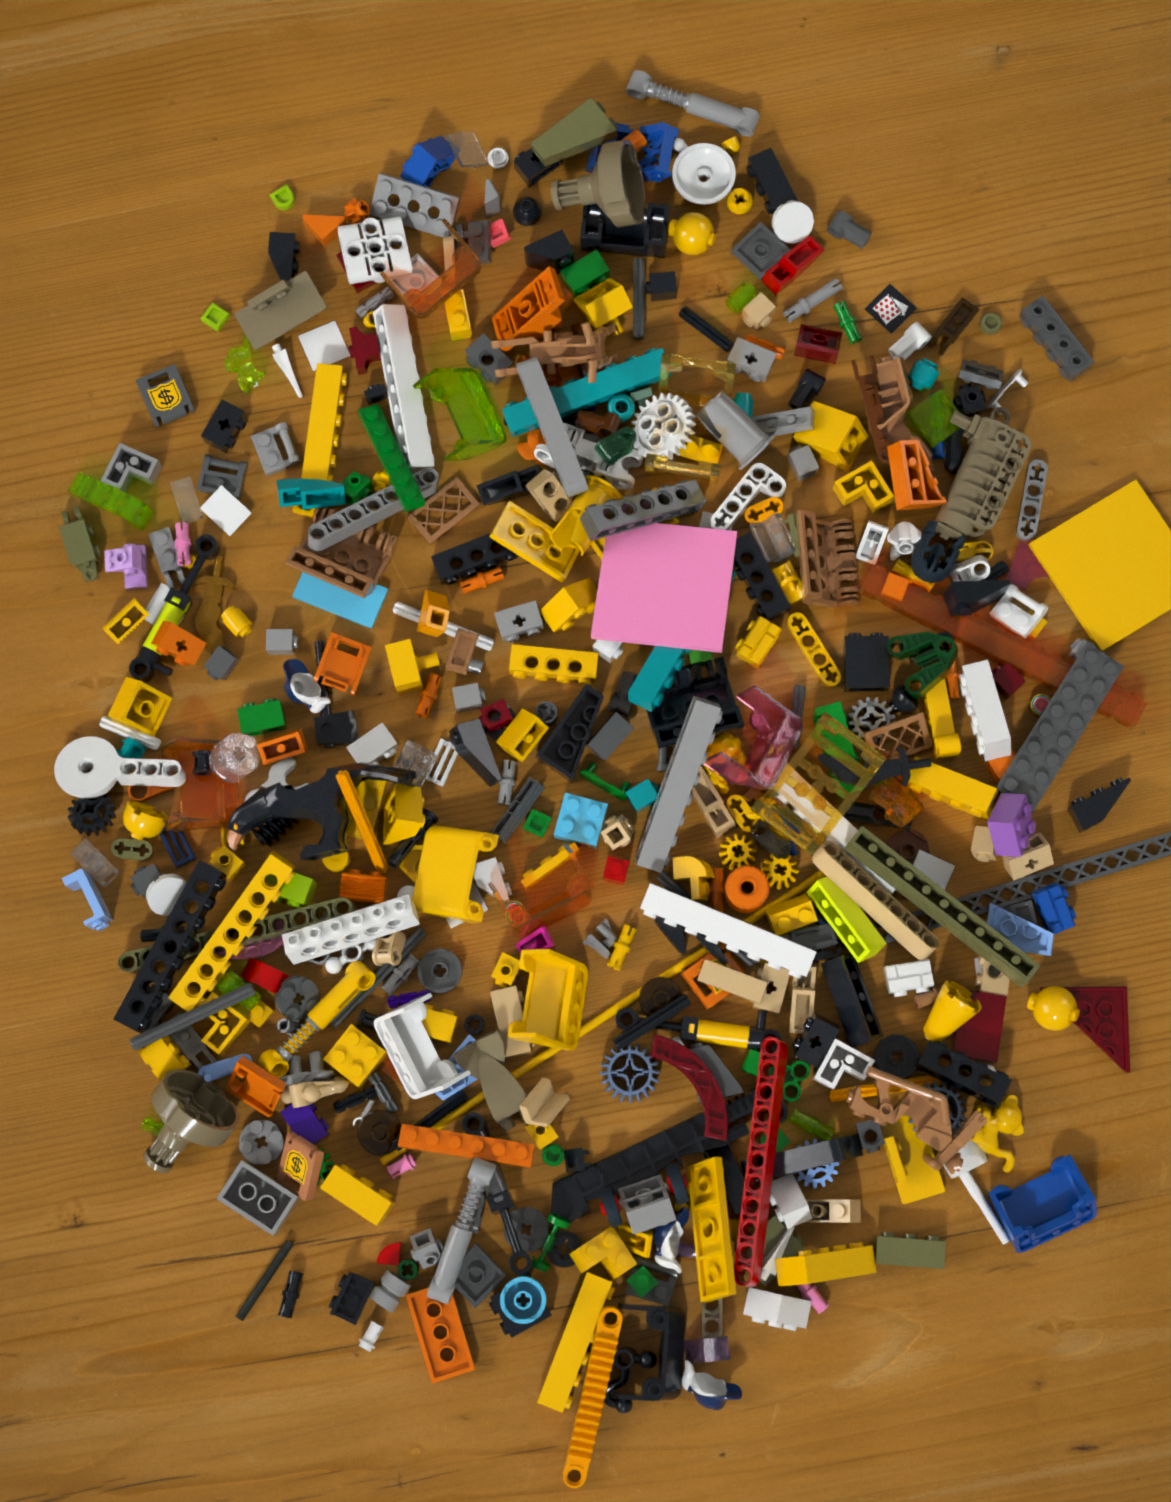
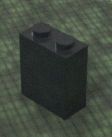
M849 633L848 636H845L843 640L844 692L889 690L890 663L889 651L887 649L889 636H883V633H871L870 636H861V633Z

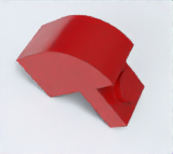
M250 957L240 977L276 994V991L278 992L281 987L280 984L291 976Z

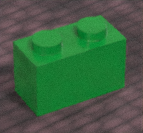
M597 250L560 270L561 279L573 298L610 278V270Z
M276 698L266 699L263 701V704L258 705L247 703L242 705V708L237 709L241 733L244 738L287 729L283 705L280 700L276 701Z

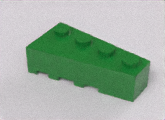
M841 701L815 708L812 719L823 754L830 757L853 759L859 765V757L853 749V737L848 730L847 718ZM828 768L837 799L863 792L864 788L840 781L830 773L831 770Z

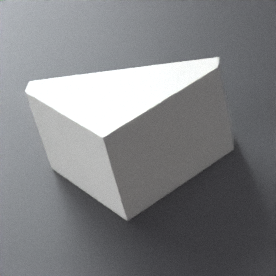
M868 521L856 553V558L875 565L889 527Z

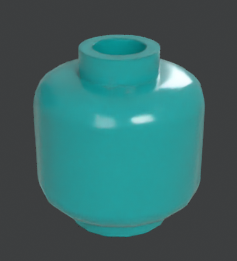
M925 358L916 360L908 373V378L912 381L910 386L919 391H922L923 388L931 389L940 374L937 369L938 365Z
M626 394L614 395L607 405V413L616 414L621 419V423L632 418L635 411L633 399Z

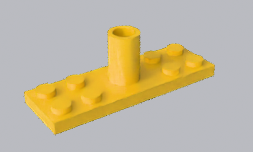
M713 1157L687 1167L700 1302H711L736 1294L731 1242H737L740 1219H728L722 1157Z

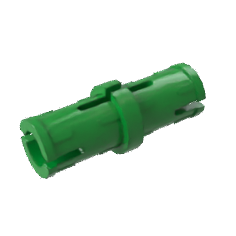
M841 301V305L840 302L836 303L833 308L840 320L839 325L841 329H844L850 345L855 344L854 341L856 343L860 342L863 338L855 324L856 319L854 316L852 317L846 301Z

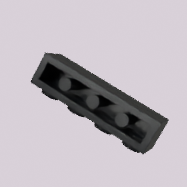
M849 953L821 963L850 1047L854 1048L884 1037L858 963L853 955Z

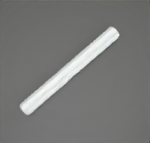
M396 602L393 607V613L419 623L421 610L401 602ZM447 622L446 631L444 632L452 637L456 636L458 628L476 633L451 622ZM479 634L476 646L491 651L494 646V640Z

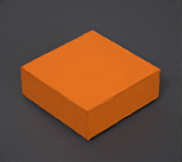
M889 572L881 594L902 601L910 580Z

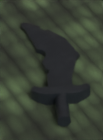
M901 747L896 748V751L899 753V759L881 761V763L866 761L862 765L856 764L853 759L830 757L824 754L818 755L819 762L824 767L831 770L830 773L840 781L865 789L879 781L902 775L901 785L906 786L911 776L910 770L931 767L930 758L908 761V755Z

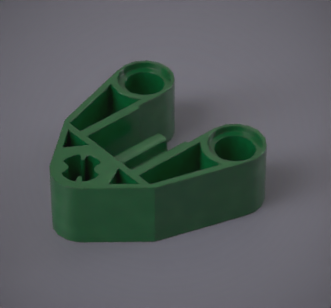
M930 632L892 637L888 641L887 649L896 660H903L932 647L934 648L915 656L919 668L940 660L907 678L905 689L911 697L916 699L922 698L948 675L958 655V647L952 638ZM895 645H904L901 652H893ZM948 645L951 650L948 653H946L944 649V646ZM916 682L921 683V688L918 691H911L912 684Z

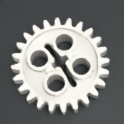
M661 393L660 398L655 395L653 396V402L645 400L647 405L645 408L639 406L641 413L634 414L637 420L631 421V423L635 425V428L630 429V432L634 434L630 438L634 442L633 447L638 450L637 452L640 455L654 462H657L658 459L665 462L666 457L673 460V453L679 456L680 448L687 449L684 443L692 441L688 436L695 434L691 427L696 426V423L692 421L696 416L691 412L693 408L688 405L687 401L678 395L674 396L668 393L666 396Z

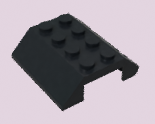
M723 656L714 658L716 674L714 673L712 661H706V668L709 677L706 678L701 677V669L698 663L693 664L696 679H693L690 665L683 666L673 676L675 684H672L669 689H665L664 697L659 707L655 706L652 712L646 710L658 748L676 744L693 695L720 705V711L723 714L720 723L715 724L713 730L715 734L744 727L739 706H736L728 680L727 667Z

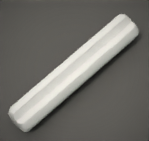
M103 716L99 725L102 728L125 738L130 737L141 745L155 751L161 745L160 739L107 716Z

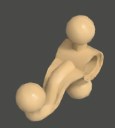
M335 1076L331 1081L295 1083L283 1090L281 1100L285 1104H292L293 1108L313 1104V1102L322 1097L344 1092L349 1083L342 1076Z

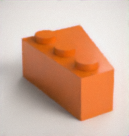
M900 440L887 446L896 510L935 508L947 503L945 496H941L937 487L939 483L936 477L933 478L928 467L930 463L919 440Z

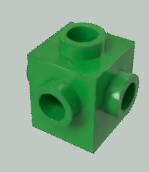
M353 471L342 482L344 484L345 504L349 506L374 493L370 478L364 474L361 475Z

